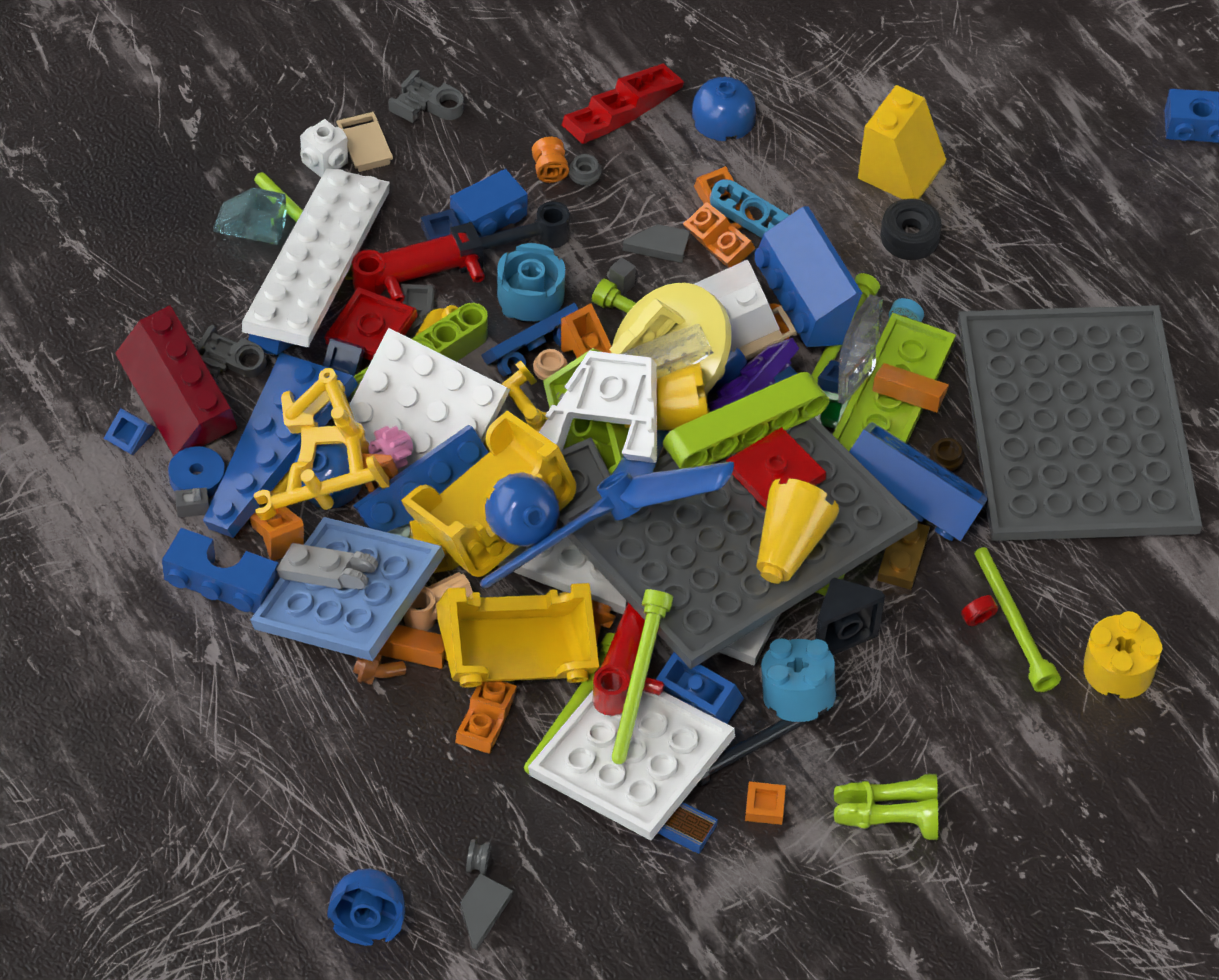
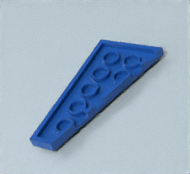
M284 353L279 354L203 519L208 529L234 538L253 515L255 509L260 506L255 500L254 494L261 490L271 492L288 472L298 452L301 450V433H291L284 424L281 396L284 392L290 390L296 401L319 379V373L328 367ZM334 370L337 374V380H340L345 386V396L348 398L358 386V383L353 375ZM331 401L314 416V421L318 422L319 427H324L332 418L331 411L333 406Z

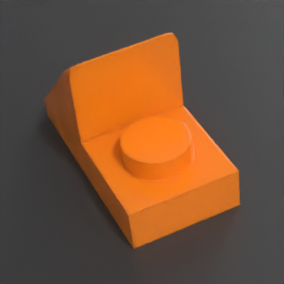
M592 303L561 318L562 352L573 350L576 358L592 348L611 353L609 349L612 346Z
M286 506L276 509V515L268 520H261L256 512L249 518L252 528L263 536L270 560L276 561L283 558L292 543L304 545L303 521Z

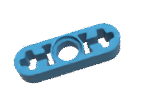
M723 179L716 182L710 194V204L760 238L763 237L765 232L790 216L732 180ZM726 191L731 194L730 198L722 201L720 199L721 194H724ZM740 199L744 200L739 211L735 209ZM751 206L757 207L761 210L763 217L759 220H751L746 216L745 209ZM770 216L772 217L771 223L769 222V225L766 228L764 227V225L766 224V221Z

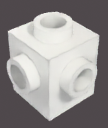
M323 119L315 126L309 127L300 136L302 162L320 177H322L327 168L340 169L348 163L347 136L341 128L334 127L326 119Z

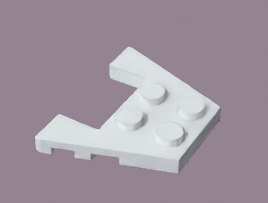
M589 351L564 387L567 391L558 405H552L545 416L548 419L539 433L558 445L560 450H563L573 418L631 425L622 454L627 460L656 463V363L650 357Z

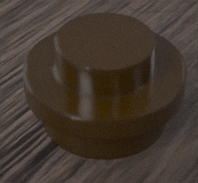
M943 438L932 446L929 457L947 470L954 471L963 464L965 454L958 441L951 438Z

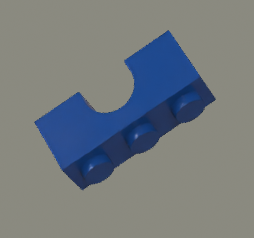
M180 528L162 559L164 580L168 581L171 585L177 588H187L196 591L210 600L226 602L243 612L250 611L255 613L280 579L276 570L279 565L278 562L245 551L241 560L232 567L220 568L214 566V540L184 528Z

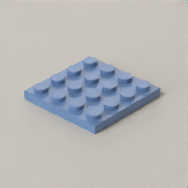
M323 517L304 545L351 553L358 551L370 554L378 561L376 570L372 573L362 572L367 575L366 577L369 580L365 589L358 590L357 588L345 587L338 589L280 578L250 621L254 629L373 661L444 558V551L440 545Z

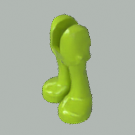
M925 774L916 780L891 784H870L869 781H862L834 788V801L840 804L834 809V820L837 824L867 829L871 825L885 823H913L918 825L925 839L938 840L937 774ZM891 800L917 801L914 803H902L892 805L875 804V802Z

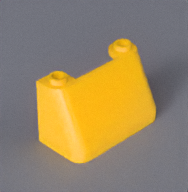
M509 411L504 412L497 418L486 432L485 440L490 452L442 493L439 494L432 486L424 484L412 490L401 500L407 512L464 570L475 577H481L489 573L519 547L518 545L507 543L492 532L486 521L487 498L490 499L491 493L495 490L493 487L499 480L509 474L521 472L541 478L553 489L559 501V511L569 504L576 493L575 479L559 446Z
M590 583L571 584L570 593H557V590H550L546 595L480 597L479 592H472L468 598L466 597V587L447 588L437 602L436 610L452 680L460 682V686L465 688L477 687L482 685V682L567 678L569 683H580L589 680L588 675L593 674L599 668Z

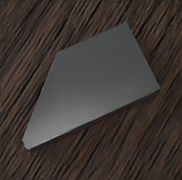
M657 224L624 239L622 251L683 263L690 239V231Z
M401 284V289L405 296V300L402 303L416 308L418 313L417 318L405 334L406 337L418 330L428 313L434 310L435 285Z
M482 874L478 875L460 902V909L466 923L471 947L475 950H478L513 894V890Z

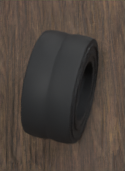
M919 199L896 201L886 209L882 218L880 232L882 244L888 252L901 259L918 260L932 254L939 244L942 228L941 217L938 211L925 201ZM906 225H913L919 228L920 231L913 234L905 232L902 228Z

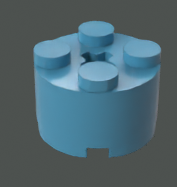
M526 243L516 246L515 251L508 255L506 252L500 258L497 268V298L506 317L523 321H542L555 314L561 308L565 296V264L562 259L559 260L554 255V250L542 244Z
M781 638L774 640L770 644V649L764 655L761 663L763 700L766 707L769 709L770 706L775 710L779 718L792 722L810 721L818 718V712L825 708L828 711L836 699L835 661L833 655L828 650L827 643L819 639L811 641Z

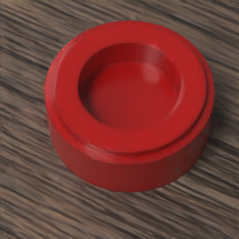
M986 595L965 606L961 611V615L968 626H976L992 618L997 613L998 606L991 595Z

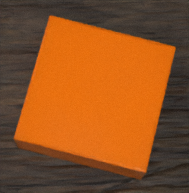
M749 781L745 821L782 825L786 785Z

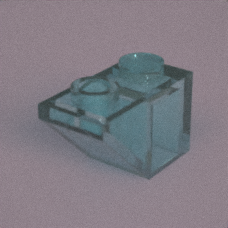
M251 188L223 202L213 231L278 245L287 221L286 196L283 193Z

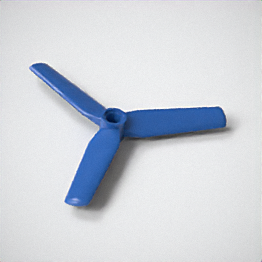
M657 430L656 463L663 448V440L669 431ZM623 456L613 474L597 486V491L602 497L599 501L571 522L484 577L480 582V586L484 589L491 587L589 522L610 512L615 520H622L633 515L642 507L717 491L725 486L734 470V462L730 461L653 473L656 463L627 460Z

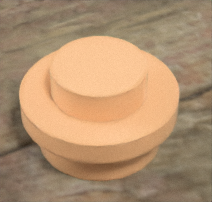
M547 349L540 352L535 358L533 370L539 379L545 380L565 367L567 361L559 351Z

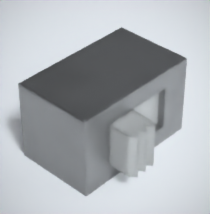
M621 257L610 267L607 277L609 281L617 285V289L624 296L635 286L636 266Z
M207 487L175 491L178 518L206 515L209 508Z

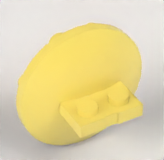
M690 283L668 284L645 295L631 308L621 322L612 347L609 350L615 354L652 358L656 363L657 378L690 364L700 363L703 373L702 380L707 394L725 373V365L731 347V325L722 303L704 288Z

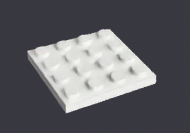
M388 328L349 406L355 421L363 426L365 438L369 445L371 441L376 440L374 431L386 426L389 428L397 426L398 430H404L410 436L413 443L412 455L406 457L408 465L399 468L398 471L400 473L467 425L474 428L482 443H484L486 432L489 426L496 420L511 389Z
M592 690L528 766L529 775L637 834L652 840L734 739L735 730L732 726L664 691L659 696L643 691L626 761L623 764L617 765L612 761L611 756L622 713L609 716L598 712L592 702Z

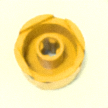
M1130 611L1124 612L1121 615L1109 616L1099 621L1090 633L1084 656V675L1089 684L1102 694L1107 695L1109 692L1120 695L1119 698L1123 699L1133 698L1144 693L1152 683L1162 652V644L1157 632L1152 626L1142 620L1137 613Z

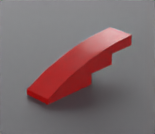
M664 63L618 78L615 89L592 96L588 107L564 115L562 126L579 142L584 144L624 126L659 105L682 88L684 81Z

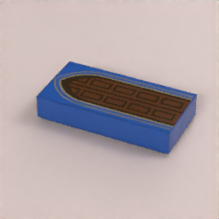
M682 802L659 830L658 834L699 854L715 830L718 819Z

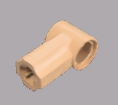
M458 572L431 586H424L404 615L405 625L424 631L431 629L437 619L436 604L447 588L466 587V597L469 598L473 591L464 573Z

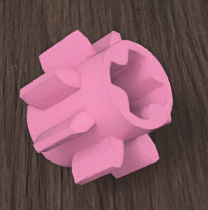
M386 426L374 431L376 440L370 442L369 454L391 455L397 469L408 465L406 457L412 455L413 443L410 436L404 430H398L397 426L392 428Z

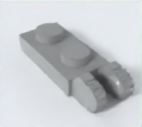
M292 543L276 570L280 578L338 589L345 587L362 590L365 589L369 581L366 577L367 575L362 572H374L378 566V561L370 554H364L363 552L356 551L351 553Z

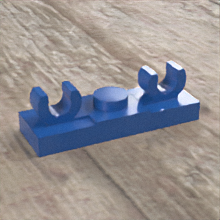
M573 303L494 346L481 355L483 360L488 365L498 359V371L505 377L512 373L507 365L509 359L513 360L515 364L521 360L526 365L524 356L516 351L525 346L528 351H531L547 342L544 335L554 330L553 339L558 346H561V318L578 310V307Z

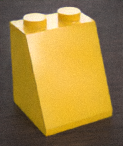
M895 85L865 125L858 179L901 199H920L945 165L946 157L925 98Z

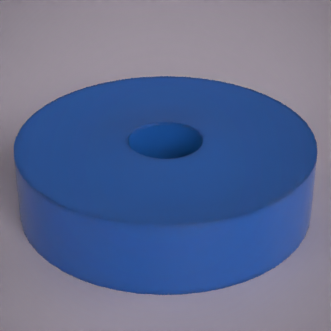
M201 446L189 447L179 451L171 459L168 466L169 482L174 491L207 487L208 498L216 493L225 473L224 462L221 456L214 450ZM197 471H198V472H202V473L197 474V475L192 474L193 472H197Z

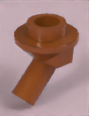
M377 654L373 661L358 657L353 673L358 674V683L372 685L375 678L405 675L406 665L403 661L380 664L382 655Z

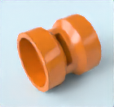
M544 137L533 144L532 155L536 162L535 169L539 180L546 183H554L564 179L569 173V167L564 157L565 148L562 140L557 137Z

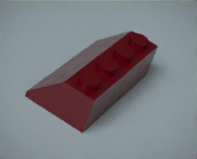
M171 305L139 320L115 354L173 457L185 448L202 447L237 429L229 404Z

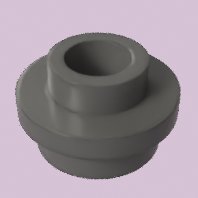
M579 155L574 158L569 166V176L577 184L591 185L601 177V165L592 155Z

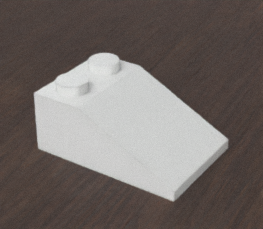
M748 260L694 284L713 294L724 306L731 325L730 349L732 351L780 329Z

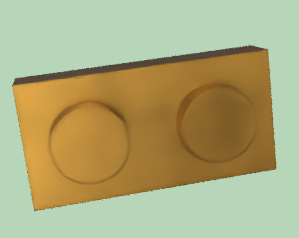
M918 524L916 530L886 548L877 581L912 590L930 526Z

